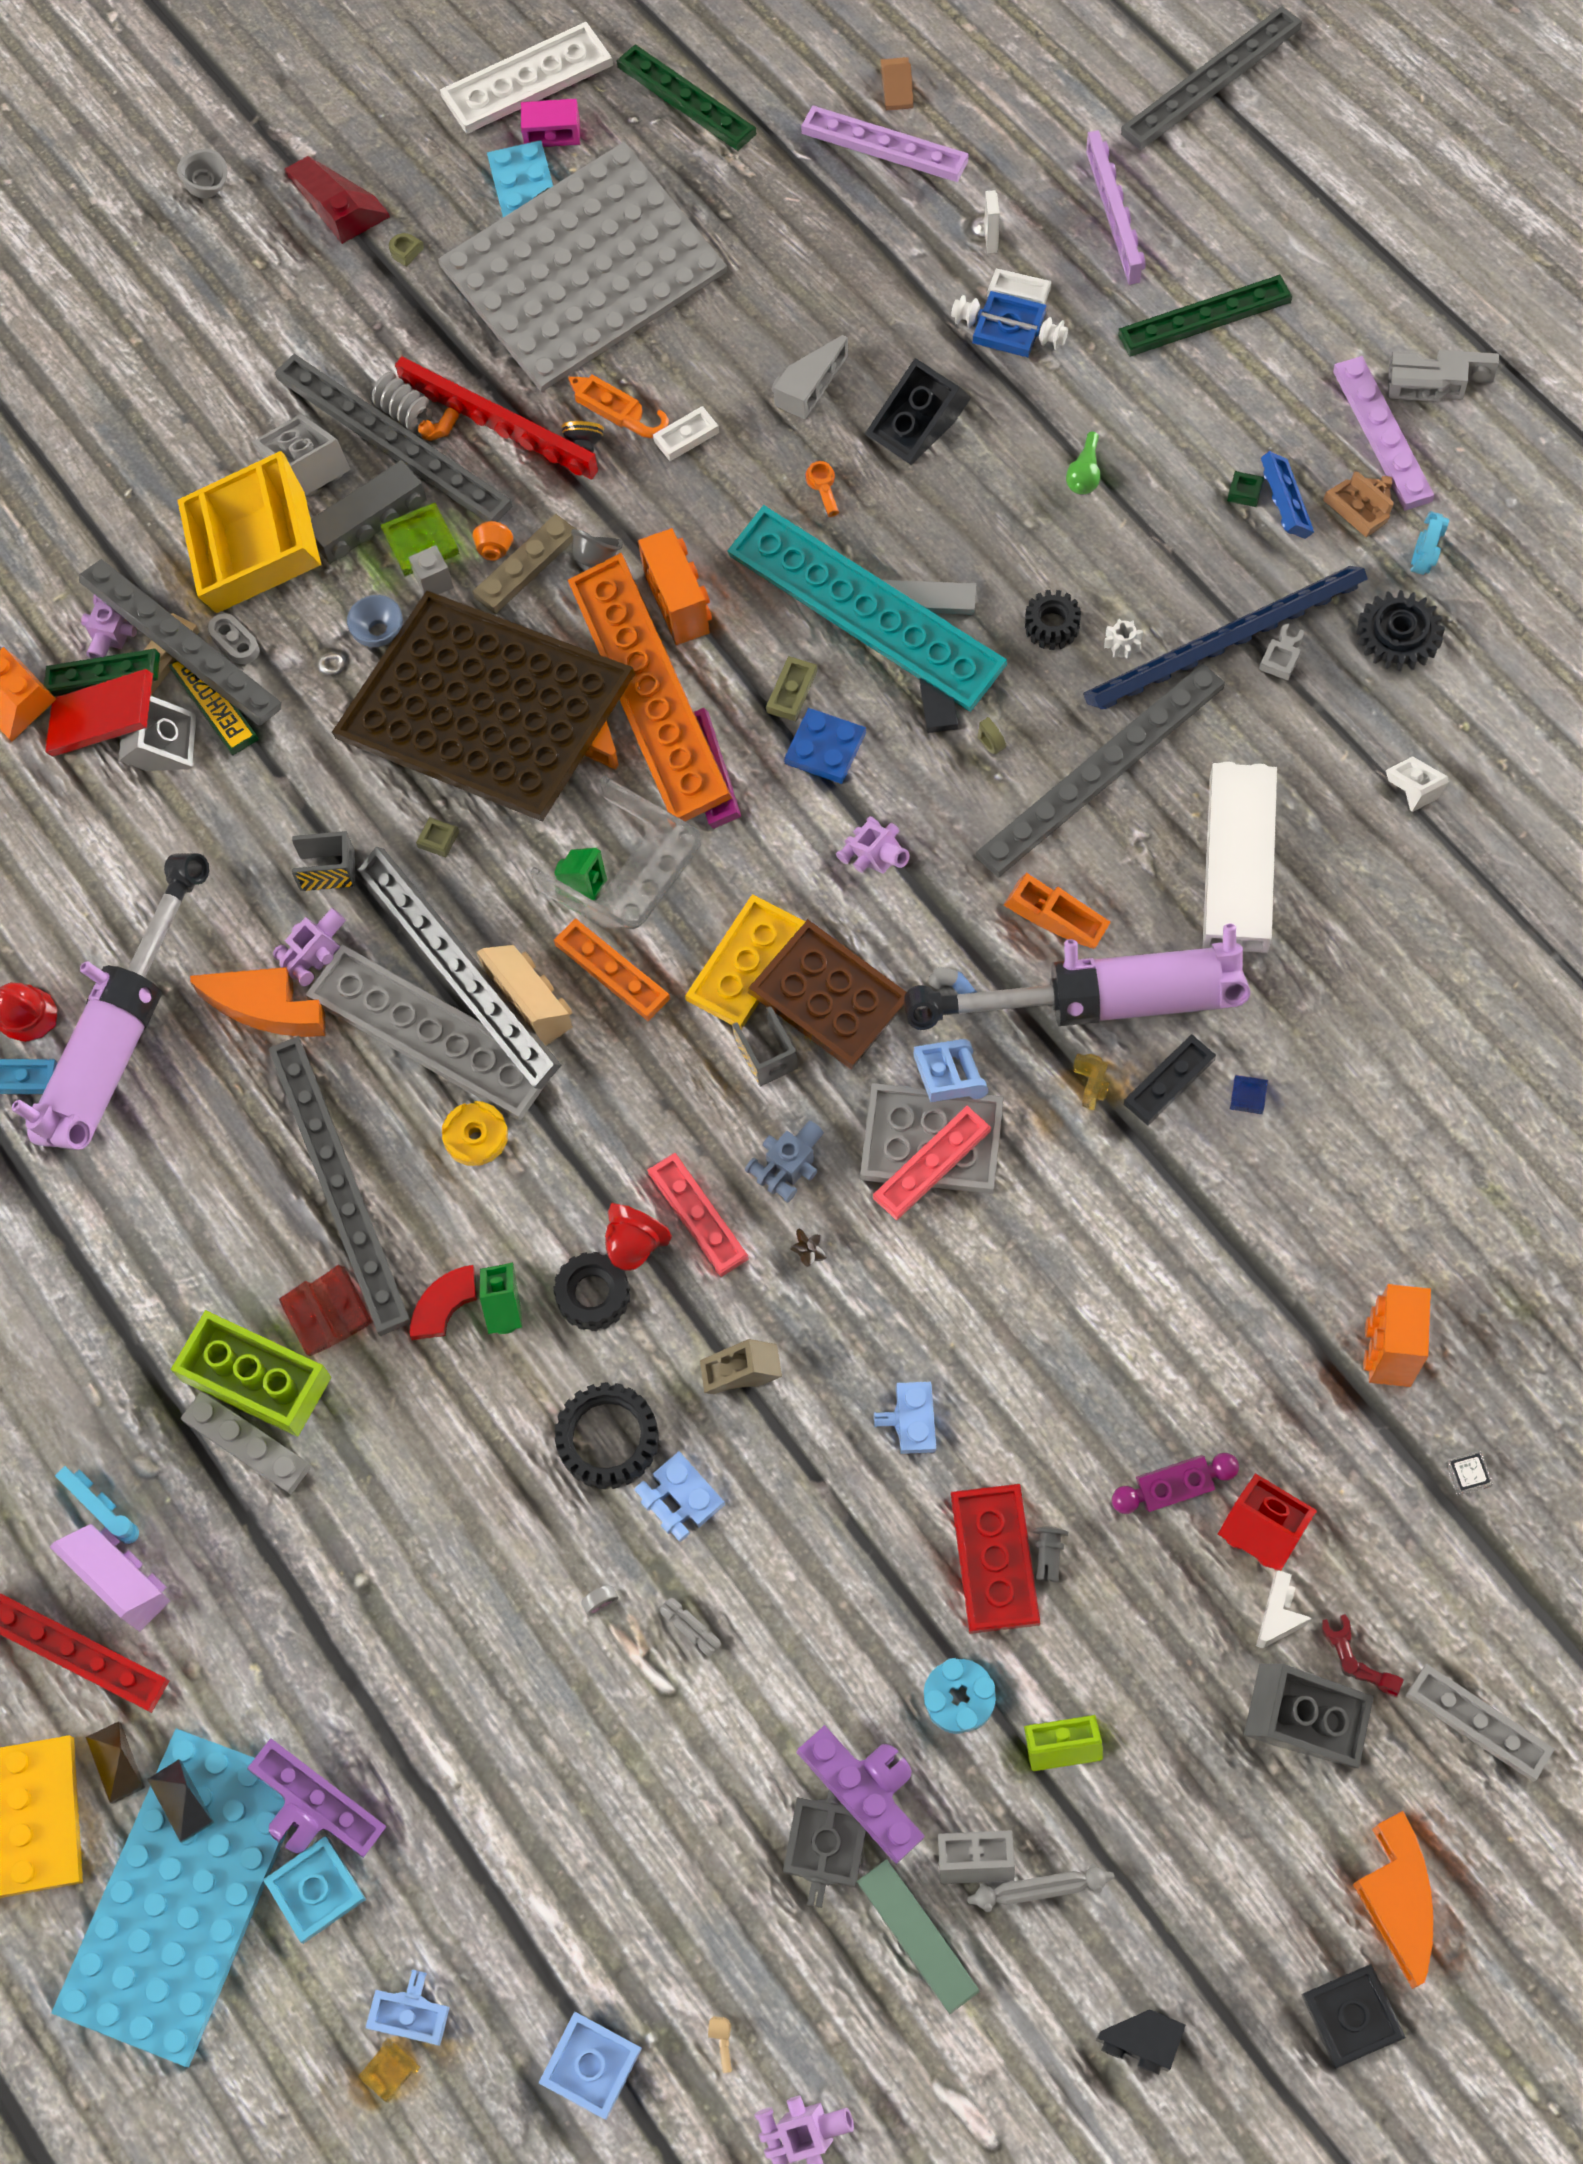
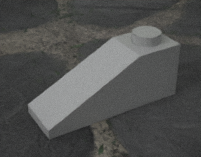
M841 335L789 365L782 376H778L773 383L772 392L774 393L775 406L806 419L848 357V337Z

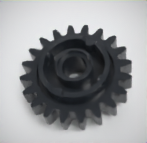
M1399 590L1397 598H1394L1389 591L1386 592L1384 600L1379 596H1375L1373 604L1366 603L1364 612L1359 615L1356 634L1360 635L1358 645H1366L1365 656L1372 653L1375 654L1374 664L1382 659L1385 660V669H1388L1392 663H1395L1397 670L1401 671L1406 663L1411 670H1414L1417 661L1425 666L1428 657L1435 658L1438 648L1442 645V637L1445 631V627L1441 626L1443 616H1434L1437 609L1436 605L1426 608V597L1417 602L1415 601V592H1412L1409 598H1405L1402 590Z

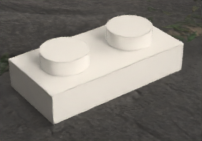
M701 406L653 434V439L667 459L672 461L719 433V426L704 407Z

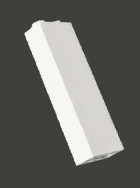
M1228 761L1213 763L1209 782L1202 949L1212 948L1214 943H1223V926L1231 923L1236 926V943L1243 947V951L1268 953L1272 939L1277 767H1269L1265 764L1238 765Z

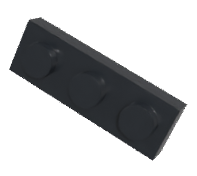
M1191 1034L1124 1099L1123 1105L1149 1126L1215 1061L1216 1054Z

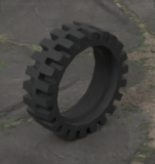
M608 1382L601 1383L599 1387H595L594 1384L587 1386L588 1390L584 1392L579 1390L574 1394L575 1398L573 1400L568 1399L564 1404L565 1409L563 1411L560 1410L558 1414V1424L555 1423L554 1430L558 1455L572 1476L578 1481H583L585 1485L590 1487L594 1485L598 1489H606L608 1486H611L612 1489L620 1488V1484L626 1483L628 1485L634 1482L633 1478L636 1476L640 1478L645 1473L644 1469L647 1466H651L654 1454L656 1455L658 1450L659 1432L657 1422L646 1400L641 1395H638L635 1390L629 1387L626 1389L622 1384L618 1383L610 1386ZM603 1404L620 1405L631 1411L638 1420L641 1430L639 1445L632 1457L621 1465L610 1468L594 1467L583 1461L576 1452L573 1442L575 1426L581 1416L591 1408Z

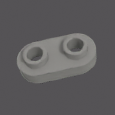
M223 613L216 615L210 620L208 631L212 640L235 663L249 664L258 657L260 648L256 638L233 615Z

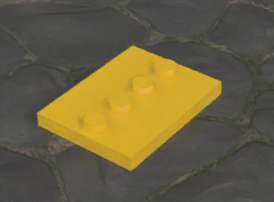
M68 1735L1 1747L0 1898L83 1883L74 1737Z

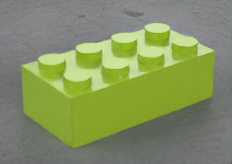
M207 1310L202 1314L170 1369L181 1382L299 1437L332 1378L324 1365Z

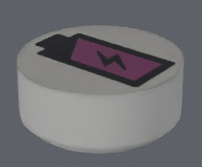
M606 1585L586 1595L582 1599L581 1604L587 1615H594L613 1605L618 1600V1596L613 1586Z

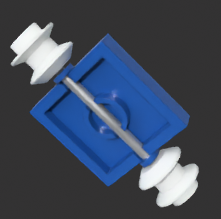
M990 291L984 309L980 308L977 298L972 303L966 302L965 295H962L960 300L956 299L952 307L951 317L955 318V324H959L961 320H966L967 326L970 328L978 321L973 334V344L1027 358L1030 355L1036 337H1039L1043 347L1047 342H1052L1054 349L1057 350L1059 344H1065L1068 334V328L1064 327V320L1055 325L1052 323V318L1049 317L1042 324L1046 314L1045 304Z

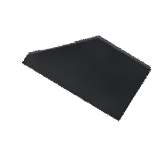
M919 678L927 733L958 730L954 699L924 679Z

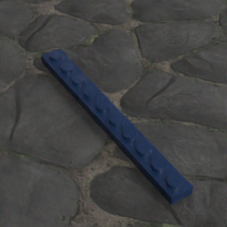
M1348 566L1083 693L1086 703L1100 709L1110 708L1117 704V699L1125 695H1137L1144 691V686L1152 682H1164L1171 678V673L1179 669L1184 671L1194 668L1198 665V660L1204 657L1212 658L1225 652V647L1232 644L1246 643L1252 639L1251 635L1259 631L1267 632L1279 626L1278 622L1286 618H1298L1305 614V609L1313 605L1315 607L1325 605L1331 602V597L1338 593H1350L1358 589L1359 583L1368 580L1365 568Z

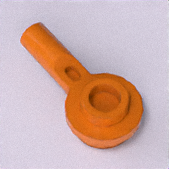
M816 461L806 471V483L812 489L820 492L828 517H834L839 514L830 488L835 480V472L828 463Z

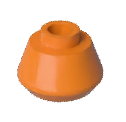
M495 521L481 523L472 533L477 552L483 558L490 561L504 557L514 538L506 525Z

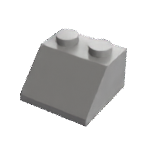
M150 696L147 728L121 735L119 761L145 771L192 768L197 713Z

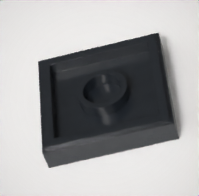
M1372 1964L1301 1994L1335 2069L1406 2038Z

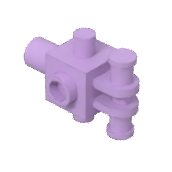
M95 594L93 596L95 606L91 615L83 614L81 624L86 627L92 638L86 653L90 659L105 657L110 647L122 649L127 636L135 637L137 632L135 626Z
M871 816L867 818V822L862 827H857L853 831L855 837L848 836L845 840L846 845L841 851L836 853L838 859L845 864H848L851 857L856 854L858 859L853 866L861 873L868 867L884 874L892 865L902 868L909 861V852L901 848L895 839V836L900 832L898 827L893 823H890L886 828L881 827L880 823Z
M331 908L317 925L305 917L301 923L294 925L292 933L285 940L290 949L285 945H279L273 951L274 958L280 960L281 968L287 967L289 976L292 979H298L302 986L311 984L314 975L311 971H308L309 968L313 966L320 971L324 965L331 963L333 955L340 948L331 937L344 924L346 919L334 908Z
M800 2095L786 2101L790 2112H787L777 2125L772 2115L774 2113L772 2107L762 2109L754 2114L762 2131L759 2133L760 2141L767 2142L768 2148L764 2150L767 2159L771 2158L772 2164H789L802 2159H806L807 2164H824L821 2154L825 2153L831 2145L833 2137L850 2133L854 2130L852 2115L848 2108L824 2114L821 2103L804 2107Z

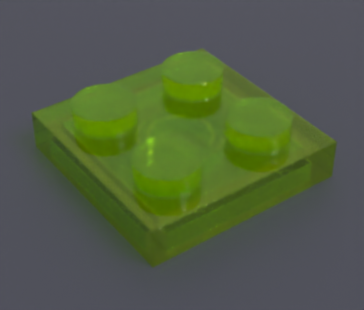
M436 503L380 525L404 577L413 574L409 557L436 545L444 560L460 554L458 546Z

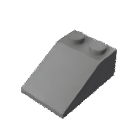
M302 414L252 441L254 448L263 459L279 451L284 453L305 493V497L315 494L318 488L339 480L344 473L351 470L338 440Z

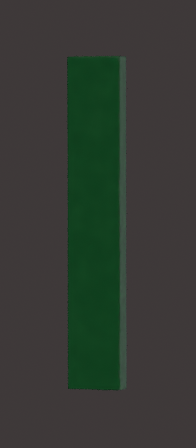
M636 44L616 60L617 68L736 151H739L757 135L755 126Z
M1279 274L1119 328L1118 336L1129 357L1289 304L1292 301V294Z

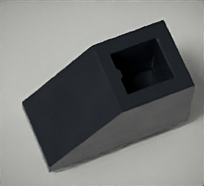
M1149 2009L1100 2031L1096 2041L1103 2044L1101 2051L1122 2060L1125 2054L1139 2059L1137 2065L1139 2068L1159 2075L1161 2069L1166 2072L1171 2070L1186 2025Z

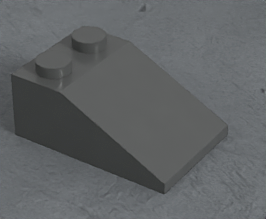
M1259 1664L1244 1736L1283 1749L1359 1768L1374 1696L1286 1664Z

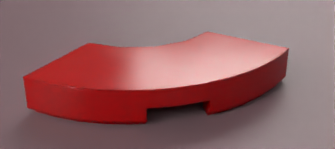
M474 1265L454 1269L438 1278L426 1289L412 1315L410 1324V1338L412 1340L446 1336L447 1323L453 1313L464 1304L477 1300Z

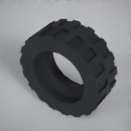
M600 1252L580 1253V1256H573L569 1259L568 1263L563 1264L559 1274H556V1284L553 1286L555 1301L562 1316L572 1326L576 1325L578 1329H590L591 1331H597L600 1328L606 1329L612 1323H617L620 1320V1316L625 1314L627 1310V1304L630 1303V1286L624 1270L615 1267L611 1263L607 1254L601 1255ZM588 1276H598L604 1279L609 1287L606 1300L595 1307L582 1305L577 1300L575 1294L578 1283Z

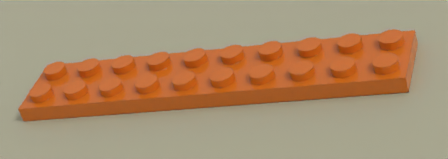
M619 553L605 562L568 579L599 654L631 666L634 669L635 676L621 696L620 702L672 822L675 826H678L732 799L623 554Z

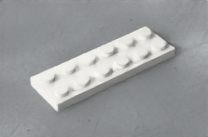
M584 22L440 89L442 99L465 133L468 134L521 109V102L539 101L613 66L611 55L587 22Z

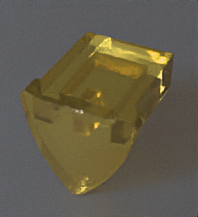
M387 2037L382 2043L381 2049L358 2077L388 2103L412 2073L416 2074L421 2066L402 2045Z

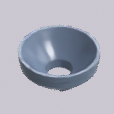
M371 595L358 600L351 607L347 615V625L351 635L358 643L368 647H380L394 640L403 626V616L399 605L393 599L383 595ZM376 624H383L387 627L386 631L379 636L372 635L370 629Z

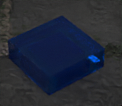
M1235 1075L1230 1110L1263 1115L1268 1080Z

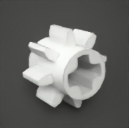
M1118 619L1114 627L1107 626V638H1105L1104 647L1111 648L1114 658L1118 656L1129 659L1133 650L1140 652V641L1142 640L1143 631L1136 630L1133 620L1129 622Z

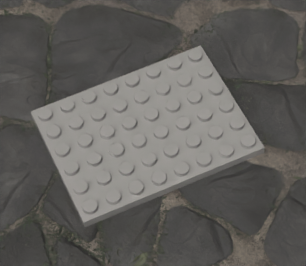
M622 142L438 258L440 267L541 392L727 272V265L625 142Z

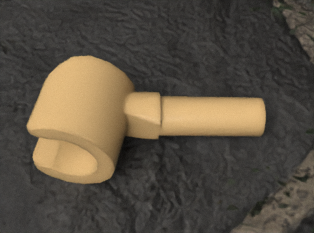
M713 2016L709 2020L708 2038L720 2039L719 2049L722 2072L729 2073L732 2072L729 2053L731 2023L727 2018Z

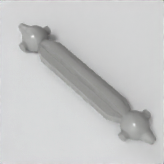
M1091 1864L1085 1874L1072 1871L1002 1883L995 1889L987 1886L986 1883H982L976 1893L967 1898L968 1904L978 1905L985 1912H990L996 1902L1010 1905L1079 1893L1086 1887L1095 1890L1096 1893H1100L1105 1884L1114 1879V1873L1103 1871L1101 1868L1096 1867L1095 1864Z

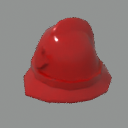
M10 982L0 987V1031L8 1038L28 1042L44 1037L56 1027L58 1009L51 995L37 987L23 983Z
M611 1203L607 1213L610 1222L605 1233V1245L610 1261L615 1267L622 1270H635L646 1261L650 1253L657 1247L668 1246L672 1235L665 1225L637 1209Z

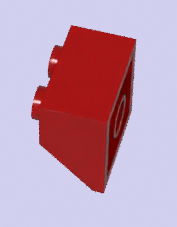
M1255 1473L1235 1502L1217 1535L1224 1538L1232 1547L1242 1549L1257 1558L1258 1562L1263 1566L1281 1571L1317 1510Z

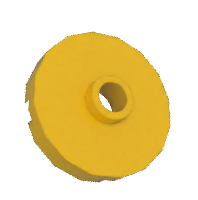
M474 1101V1103L467 1105L464 1103L457 1106L447 1115L442 1125V1140L447 1153L456 1162L466 1166H481L492 1162L502 1153L508 1141V1128L503 1115L493 1105L483 1101ZM475 1132L481 1133L478 1139L470 1138Z

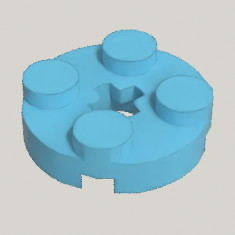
M1432 511L1428 513L1424 521L1429 526L1427 530L1420 531L1411 561L1413 565L1411 572L1421 575L1429 574L1432 566L1436 565L1441 552V548L1436 547L1440 537H1444L1449 524V519L1443 517V514Z
M951 1658L937 1666L928 1676L924 1686L925 1707L930 1719L942 1730L953 1734L970 1732L982 1727L993 1713L996 1701L995 1684L988 1672L979 1664L966 1659ZM960 1687L967 1689L966 1696L970 1699L967 1703L961 1701L958 1706L952 1703L953 1696L950 1692L952 1689L959 1690Z

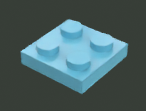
M327 1836L263 1879L300 1943L303 1944L366 1900Z

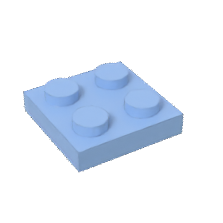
M574 2011L539 2084L607 2120L642 2048Z

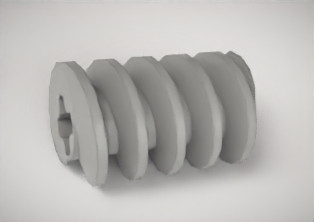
M387 372L383 374L373 386L370 392L371 403L382 409L383 412L390 415L402 426L407 427L412 433H418V425L421 421L432 420L433 411L429 408V399L421 396L420 392L413 390L402 379L396 378L394 373Z

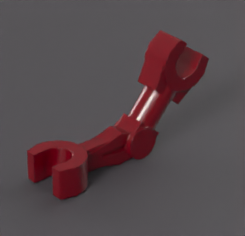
M1346 1614L1340 1615L1339 1619L1343 1627L1340 1631H1333L1329 1627L1328 1620H1322V1633L1332 1648L1336 1647L1342 1673L1348 1677L1352 1676L1357 1680L1377 1685V1688L1382 1692L1397 1698L1404 1679L1391 1673L1377 1672L1370 1669L1364 1663L1357 1662L1349 1644L1351 1643V1624Z

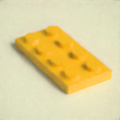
M752 894L686 993V1001L731 1025L737 1022L742 1030L759 1004V1001L748 993V988L806 921Z

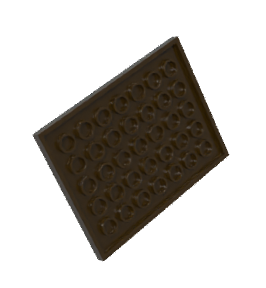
M426 590L333 729L332 734L337 740L543 822L635 676V672L631 666Z

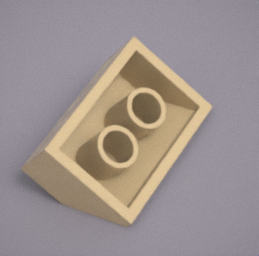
M514 945L482 948L477 952L482 969L546 1046L573 1028L570 1015L573 1014L571 1008L562 997L558 1000L552 994V991H554L552 984L544 974L540 977L533 970L536 966L525 951L521 954Z

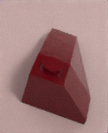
M310 156L284 169L285 173L341 244L390 218L387 210L373 194Z

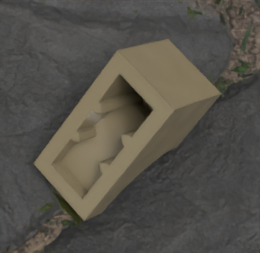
M747 1339L700 1360L704 1393L714 1395L741 1387H759L782 1377L778 1347L774 1343Z

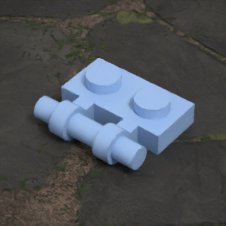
M680 1451L653 1473L654 1478L661 1485L652 1490L643 1481L634 1489L642 1498L641 1504L646 1510H652L662 1521L661 1527L667 1534L672 1533L679 1542L683 1541L690 1534L683 1525L685 1521L690 1518L699 1528L725 1506L722 1498ZM669 1495L681 1507L674 1513L663 1502Z

